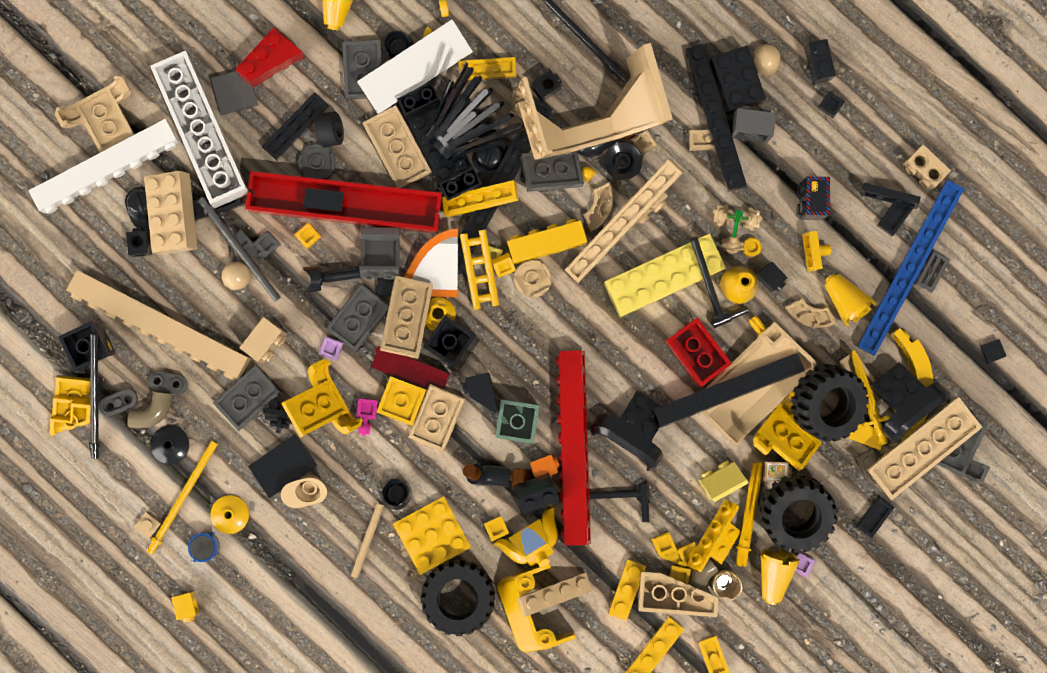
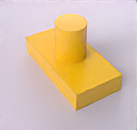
M817 231L802 234L807 272L823 269L821 256H829L831 254V246L829 244L819 245Z

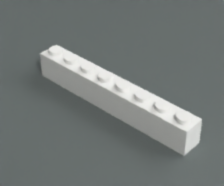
M164 119L30 189L29 193L38 210L50 214L56 211L58 206L72 203L75 197L89 194L92 188L106 185L109 179L123 176L128 169L140 167L142 162L147 159L153 160L159 156V153L174 149L176 144L180 142L170 123Z

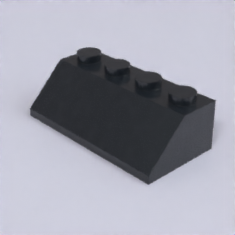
M490 373L466 377V382L463 383L465 394L493 413H498Z

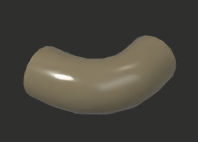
M153 392L152 402L148 408H131L128 415V427L138 429L150 428L160 423L168 414L172 394Z
M709 559L702 572L692 570L689 585L712 594L708 588V582L719 570Z

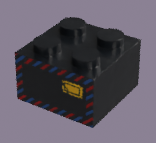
M807 176L800 182V185H797V196H800V204H797L796 213L799 215V220H824L830 216V177Z
M100 319L90 321L58 336L74 372L90 366V333L98 334V362L116 354Z

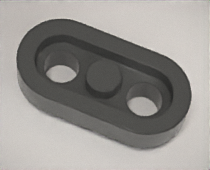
M157 371L152 373L148 380L149 386L156 391L182 394L188 388L187 379L181 375ZM158 377L161 379L159 385L155 383V379ZM176 381H179L180 386L178 388L174 387V383Z
M122 390L103 398L99 404V409L106 416H114L135 407L138 403V395L133 390ZM127 396L132 398L130 403L126 401ZM110 403L114 405L112 410L108 408Z

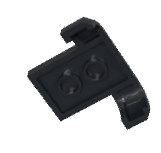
M900 362L870 385L871 390L895 412L882 429V433L892 443H900L903 435L912 426L945 401L947 403L950 402V392L942 384L936 382L926 388Z
M639 391L634 393L619 420L609 415L600 414L590 427L591 435H603L641 459L647 465V471L655 470L663 457L660 448L651 442L660 428L653 409L660 407V405Z

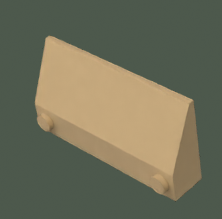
M776 322L768 327L732 362V365L727 367L706 387L709 388L795 353H798L805 372L702 412L734 446L742 441L794 390L795 386H798V380L801 377L804 378L808 370H814V367L818 366L815 360Z

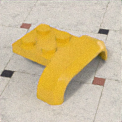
M322 359L309 367L308 375L312 388L282 403L300 438L330 422L343 434H348L362 425V418L356 419L350 413L331 379L328 370L331 362Z
M792 391L773 410L754 435L753 445L764 455L768 454L771 449L775 450L795 469L801 471L822 442L804 431L795 422L794 414L791 412V406H793L791 396H794L795 393Z

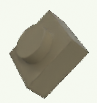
M873 449L855 457L863 475L868 474L869 472L866 469L878 460Z

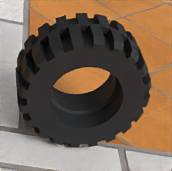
M832 364L815 366L814 370H808L805 373L806 376L798 380V386L794 387L793 392L795 393L794 396H791V403L793 404L791 412L794 414V420L799 424V427L814 437L827 442L831 440L834 442L840 441L841 437L844 439L849 437L850 433H854L858 429L857 426L863 423L864 414L867 415L868 408H866V405L869 404V397L866 396L868 391L864 386V382L856 374L840 366ZM838 388L839 401L836 408L829 415L821 417L820 405L824 396L829 391Z
M792 474L791 478L784 476L779 483L773 482L770 490L766 489L764 492L766 497L761 498L760 501L762 508H759V516L761 517L760 522L774 544L781 546L786 551L791 549L793 553H799L800 550L808 552L812 547H815V549L820 547L822 541L826 542L829 539V533L833 534L835 530L833 524H837L838 517L835 515L838 513L837 506L834 504L833 497L815 478L811 479L807 475H802L800 478L798 474ZM809 500L814 503L813 513L804 524L791 527L782 523L785 509L793 502Z
M453 559L446 563L443 562L431 571L422 587L421 603L423 614L426 615L427 621L435 626L436 630H441L446 635L462 636V634H472L473 631L483 627L494 609L495 588L490 576L487 575L483 568L477 566L476 563H471L464 559ZM451 580H465L476 591V604L465 615L457 616L448 613L440 602L441 590Z

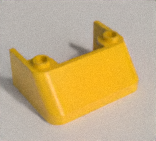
M550 562L546 567L541 568L539 565L506 576L498 582L497 589L516 643L523 652L548 649L576 639L574 630L557 637L549 629L536 631L531 615L526 617L522 615L517 598L534 589L535 579L533 574L551 568Z

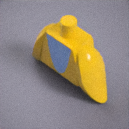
M554 508L544 511L542 522L539 519L509 537L510 542L505 539H498L493 546L504 552L511 560L518 564L528 563L530 566H534L538 563L539 567H546L550 562L548 557L554 553L553 546L556 544L558 537Z

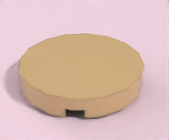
M525 261L518 266L514 274L516 289L527 298L540 297L551 286L552 276L550 270L540 261Z

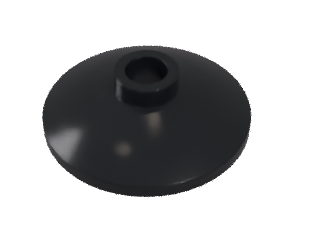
M626 142L616 143L607 150L604 157V166L608 174L613 178L629 180L639 173L642 167V156L634 145ZM621 159H624L626 161V165H620L619 161Z
M164 426L158 429L151 439V451L154 457L162 463H177L188 453V436L179 427ZM167 441L172 444L169 449L165 446Z

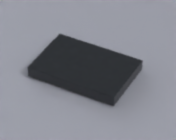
M295 434L249 465L248 468L266 495L271 498L280 492L286 484L298 480L318 465L299 436Z

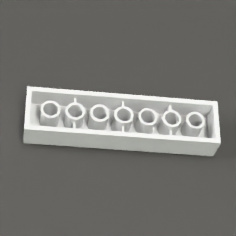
M183 51L151 65L152 72L209 203L214 208H217L247 195V192H249L188 53Z

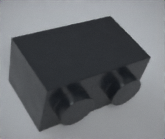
M823 39L808 43L804 49L812 84L831 81L836 74L828 40Z

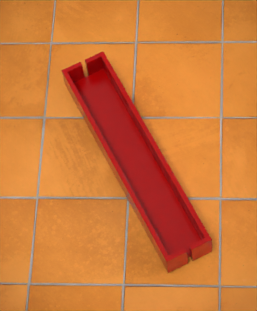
M250 171L248 189L255 192V195L247 192L245 209L251 213L383 228H399L400 230L435 234L439 232L440 215L437 213H441L443 197L442 193ZM305 188L344 192L342 212L303 208Z

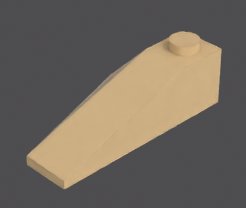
M641 572L638 611L717 617L718 597L662 573Z

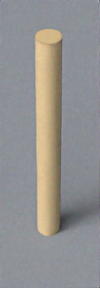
M380 503L376 504L351 576L354 578L359 577L384 505Z

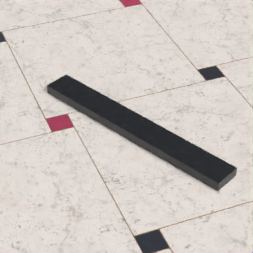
M795 353L655 408L653 411L660 428H663L803 373L805 369L798 353Z

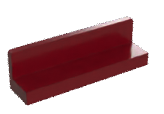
M377 346L371 368L427 390L430 384L445 389L450 373L403 355L380 351L381 346Z

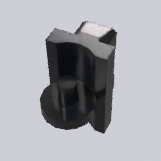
M271 400L268 408H264L263 414H265V420H270V426L276 427V433H281L282 428L289 429L292 422L286 411H280L281 402Z

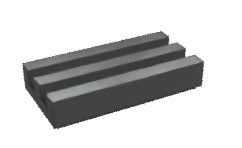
M934 250L931 251L914 284L932 293L950 259ZM936 256L937 258H936L934 264L932 265V267H931V269H930V271H929L927 277L925 278L924 282L922 283L921 281H922L924 275L926 274V272H927V270H928V268H929V266H930L932 260H933L934 257ZM940 260H943V263L940 269L938 270L933 282L930 286H928L927 284L929 283Z

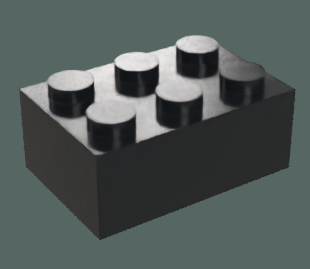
M748 45L711 57L710 65L727 115L735 113L737 108H741V106L754 107L764 103L766 97Z

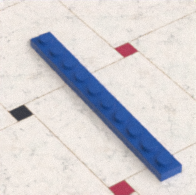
M949 180L945 181L857 345L859 349L872 356L876 355L964 188Z

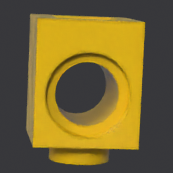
M195 591L175 595L171 598L177 620L183 619V622L195 619L194 616L200 613Z

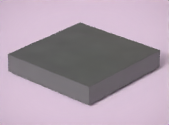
M236 71L211 78L221 115L258 106L254 88L240 78Z

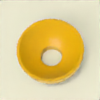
M435 297L430 299L425 326L432 331L436 329L442 318L435 319L432 312L434 309L441 308L445 316L453 321L456 319L455 307L445 298Z

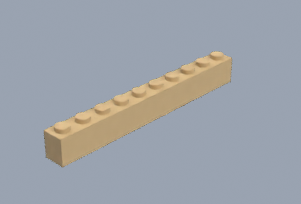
M76 270L66 291L72 293L70 297L80 302L82 299L88 301L87 305L95 310L101 308L105 310V315L113 319L116 316L123 319L122 324L131 328L134 325L139 328L138 332L148 337L150 334L156 336L155 340L163 345L169 343L173 345V350L181 354L184 351L191 354L189 358L199 363L201 360L208 363L206 367L214 371L218 369L224 371L223 375L229 379H240L251 358L82 271Z

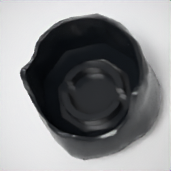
M398 30L388 32L383 40L384 51L390 59L414 45L412 38L408 34Z
M390 479L382 489L380 496L384 504L390 509L400 510L409 503L412 489L403 480Z

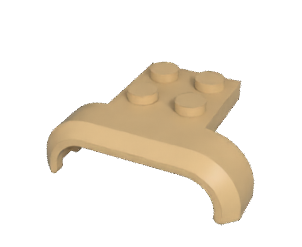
M115 76L114 82L71 106L57 107L55 111V116L63 128H71L84 123L100 153L135 135L119 106V103L126 100L131 94L124 78Z

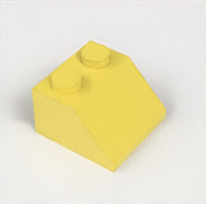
M728 460L718 465L719 469L713 472L710 469L701 474L702 478L699 479V482L710 501L715 502L748 484L747 479L735 462L731 461L729 463Z

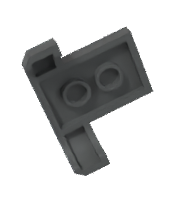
M978 419L977 421L982 428L936 464L976 483L984 481L990 469L989 466L972 460L989 425Z

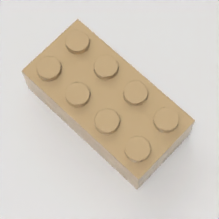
M174 171L145 176L152 253L164 255L198 249L190 174Z

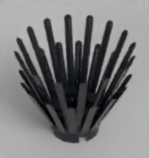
M465 62L455 84L454 81L451 82V79L449 80L431 127L425 131L429 140L433 139L432 142L435 148L449 161L456 156L504 145L505 143H503L504 140L502 138L525 130L523 128L514 130L521 126V123H515L471 141L514 117V114L509 113L492 123L489 121L468 132L504 105L503 101H499L483 113H481L480 109L474 112L493 92L492 88L484 89L471 102L469 97L481 83L482 76L478 78L474 76L459 97L474 71L473 67H468V62Z

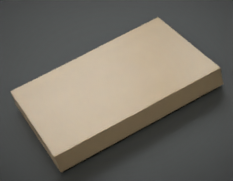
M430 384L408 438L444 452L466 398Z

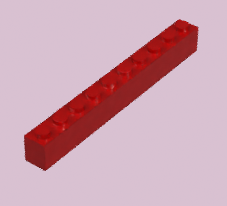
M559 351V356H556V365L559 367L557 386H560L557 403L560 405L561 412L558 413V424L561 425L558 441L559 444H562V452H559V462L562 463L560 482L563 483V490L560 491V500L563 502L564 509L561 510V521H564L561 538L565 545L591 544L585 351Z

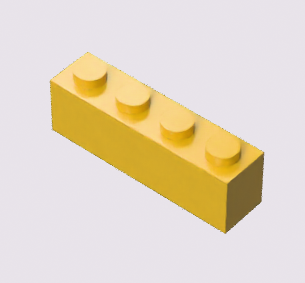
M571 219L565 222L566 225L558 227V224L548 226L545 231L540 232L539 229L528 232L529 235L521 237V234L510 237L507 244L513 264L516 265L587 245L581 220Z

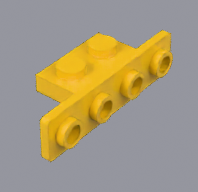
M728 500L723 501L687 562L688 567L702 572L710 557L719 564L723 563L741 532L731 524L733 517L739 509V505Z

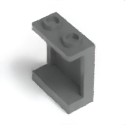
M361 227V278L369 280L384 278L391 280L395 276H399V228Z

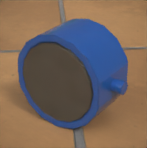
M213 531L211 533H199L190 539L188 552L190 557L194 559L193 562H206L218 554L220 543Z

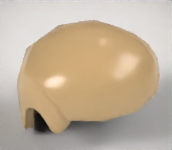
M763 44L753 51L752 59L759 74L771 75L779 69L781 56L775 46Z
M230 262L222 270L221 280L228 289L233 291L245 288L250 282L251 272L243 262Z
M730 570L717 572L711 582L713 592L720 599L734 600L740 596L743 589L739 576Z

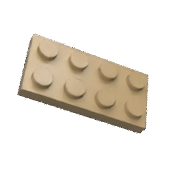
M396 105L362 123L397 188H405L432 173Z
M395 276L380 351L418 359L433 284Z

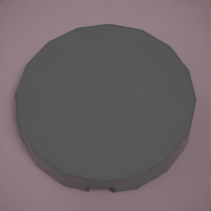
M318 143L308 145L299 155V170L304 177L327 180L336 169L335 155L330 148L322 147Z

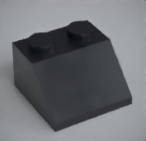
M444 315L423 348L459 372L480 340L475 334Z
M549 473L513 486L524 517L560 505V500Z

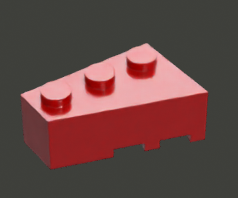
M273 27L235 70L240 78L254 88L273 77L279 71L285 70L293 63L303 60L304 55L299 48Z

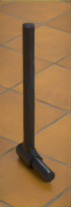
M698 237L691 238L690 241L715 313L710 319L713 328L715 329L731 322L732 319L749 313L747 306L732 312L722 311Z
M649 483L639 484L636 490L590 492V499L636 497L641 503L642 522H650Z

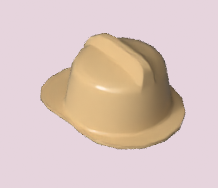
M314 475L302 476L299 480L286 484L281 491L282 501L292 508H302L320 503L327 495V488L322 479Z

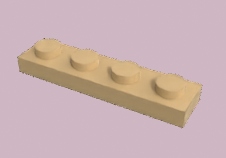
M585 572L520 596L517 599L522 615L526 617L591 592L592 589Z

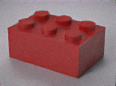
M698 317L664 341L698 388L732 365Z

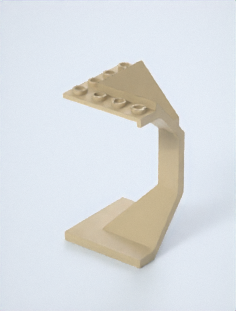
M651 43L642 45L626 59L630 71V79L606 115L560 129L536 111L527 77L522 78L512 90V94H510L511 102L515 105L510 112L523 119L534 159L568 154L617 140L671 121L673 118Z

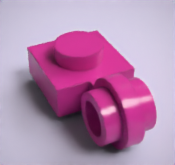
M358 399L356 418L364 419L361 427L358 429V434H362V436L370 435L371 423H367L368 419H376L378 401Z

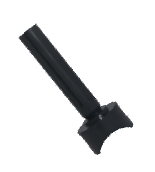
M318 265L303 267V270L308 273L311 279L310 285L306 290L307 293L321 291L322 283L361 278L360 267L325 271L322 273L318 270Z

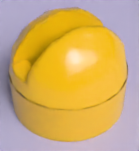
M584 167L581 170L583 181L586 183L596 174V171L591 167Z

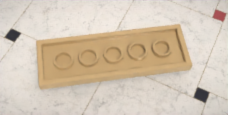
M956 396L866 470L887 497L893 500L979 431L982 426L962 400Z

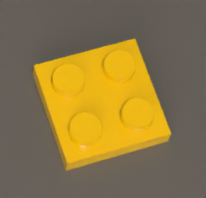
M390 376L377 413L413 426L427 390Z

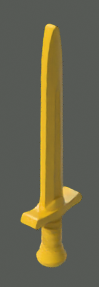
M853 350L851 355L855 373L864 382V386L868 391L866 396L869 397V404L866 405V408H868L870 421L863 422V426L874 425L875 432L877 433V443L885 445L888 443V438L882 433L881 422L890 419L888 415L880 417L862 362L856 351Z

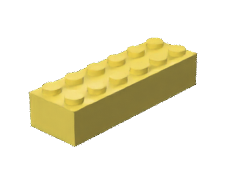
M708 234L699 238L698 240L710 276L725 270L726 267L711 235ZM690 242L605 281L604 285L619 318L691 286L703 280Z

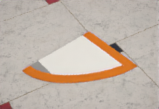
M458 229L444 231L430 239L419 250L404 277L433 284L431 297H457Z

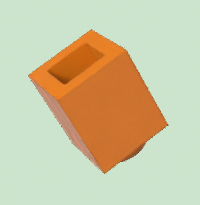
M551 454L530 462L535 478L547 473L551 476L558 473L557 468H560L557 457H552Z

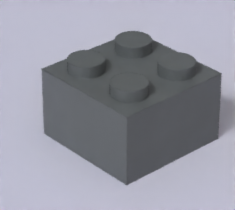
M749 106L737 108L731 122L730 131L733 139L767 143L774 136L776 113L771 112L770 109L752 110V107Z

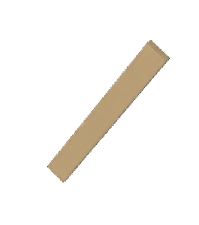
M668 159L568 265L565 271L579 283L684 172L671 159Z

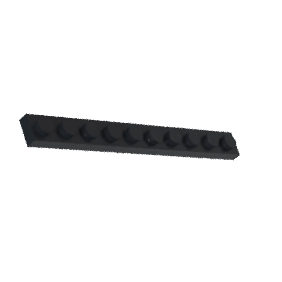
M536 99L534 103L536 111L548 119L553 108ZM524 122L520 128L525 130L517 133L488 186L514 180L522 165L521 154L530 152L531 145ZM499 205L473 211L461 234L467 233L468 239L479 237V231L486 230ZM459 236L458 274L460 275L465 267V260ZM477 245L470 246L471 255Z

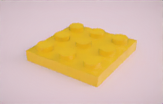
M445 496L393 523L420 575L471 548Z

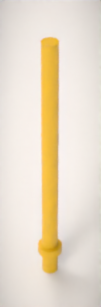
M211 440L157 534L151 538L152 542L147 549L148 553L154 554L157 547L163 543L164 535L218 446V443Z

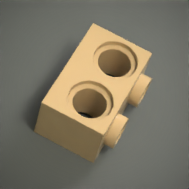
M925 145L918 147L903 163L905 170L910 175H915L919 179V183L924 188H929L930 190L935 188L951 171ZM915 158L921 159L922 166L916 165ZM929 171H933L936 174L935 180L929 177Z

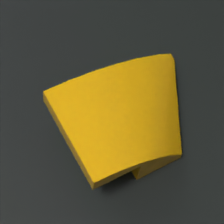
M56 376L53 411L50 419V435L52 436L58 432L71 430L76 426H83L91 422L90 378Z

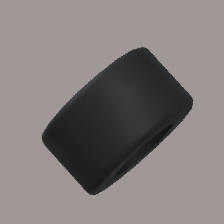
M336 111L320 113L315 117V133L322 147L337 146L343 142V123Z

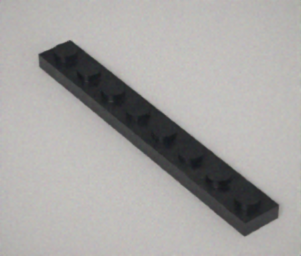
M700 44L686 48L685 52L727 191L745 188L747 183L705 45Z

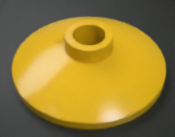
M234 495L223 496L212 506L211 521L214 527L222 533H237L246 526L249 520L248 506L240 497ZM227 511L232 513L230 519L225 516Z

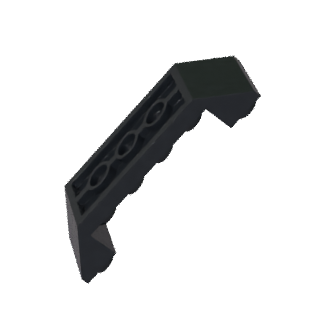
M432 82L397 98L411 131L447 201L482 185L475 168L472 167L466 154L456 156L449 161L435 148L432 142L433 139L429 140L425 134V131L431 127L440 104V98Z

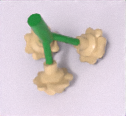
M728 204L717 205V209L713 210V221L717 222L718 226H728L729 221L732 220L735 222L733 234L726 239H722L721 247L725 248L730 254L743 250L744 242L740 241L737 235L739 222L744 223L743 228L754 231L755 227H760V222L763 219L759 210H754L753 208L743 212L737 210L735 215H732L733 209L729 208Z

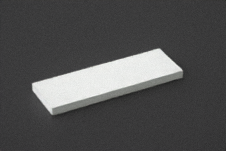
M450 20L357 81V83L379 114L398 102L397 98L416 90L473 51L454 21Z

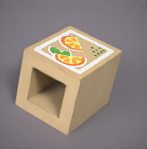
M762 462V481L780 482L784 476L791 478L792 468L789 466V462Z

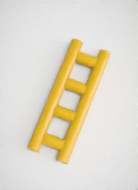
M480 230L479 237L468 239L467 233L460 234L473 309H481L480 303L491 301L492 306H498L499 299L486 230ZM481 244L483 256L472 258L470 246ZM484 263L486 275L475 276L473 265ZM488 282L490 293L478 295L477 284Z

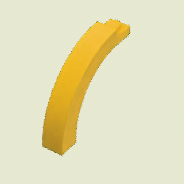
M898 328L892 331L890 335L906 356L911 373L926 388L932 385L933 373L931 364L920 341L915 339L910 342V336L904 329ZM928 414L912 426L903 435L901 441L922 425Z

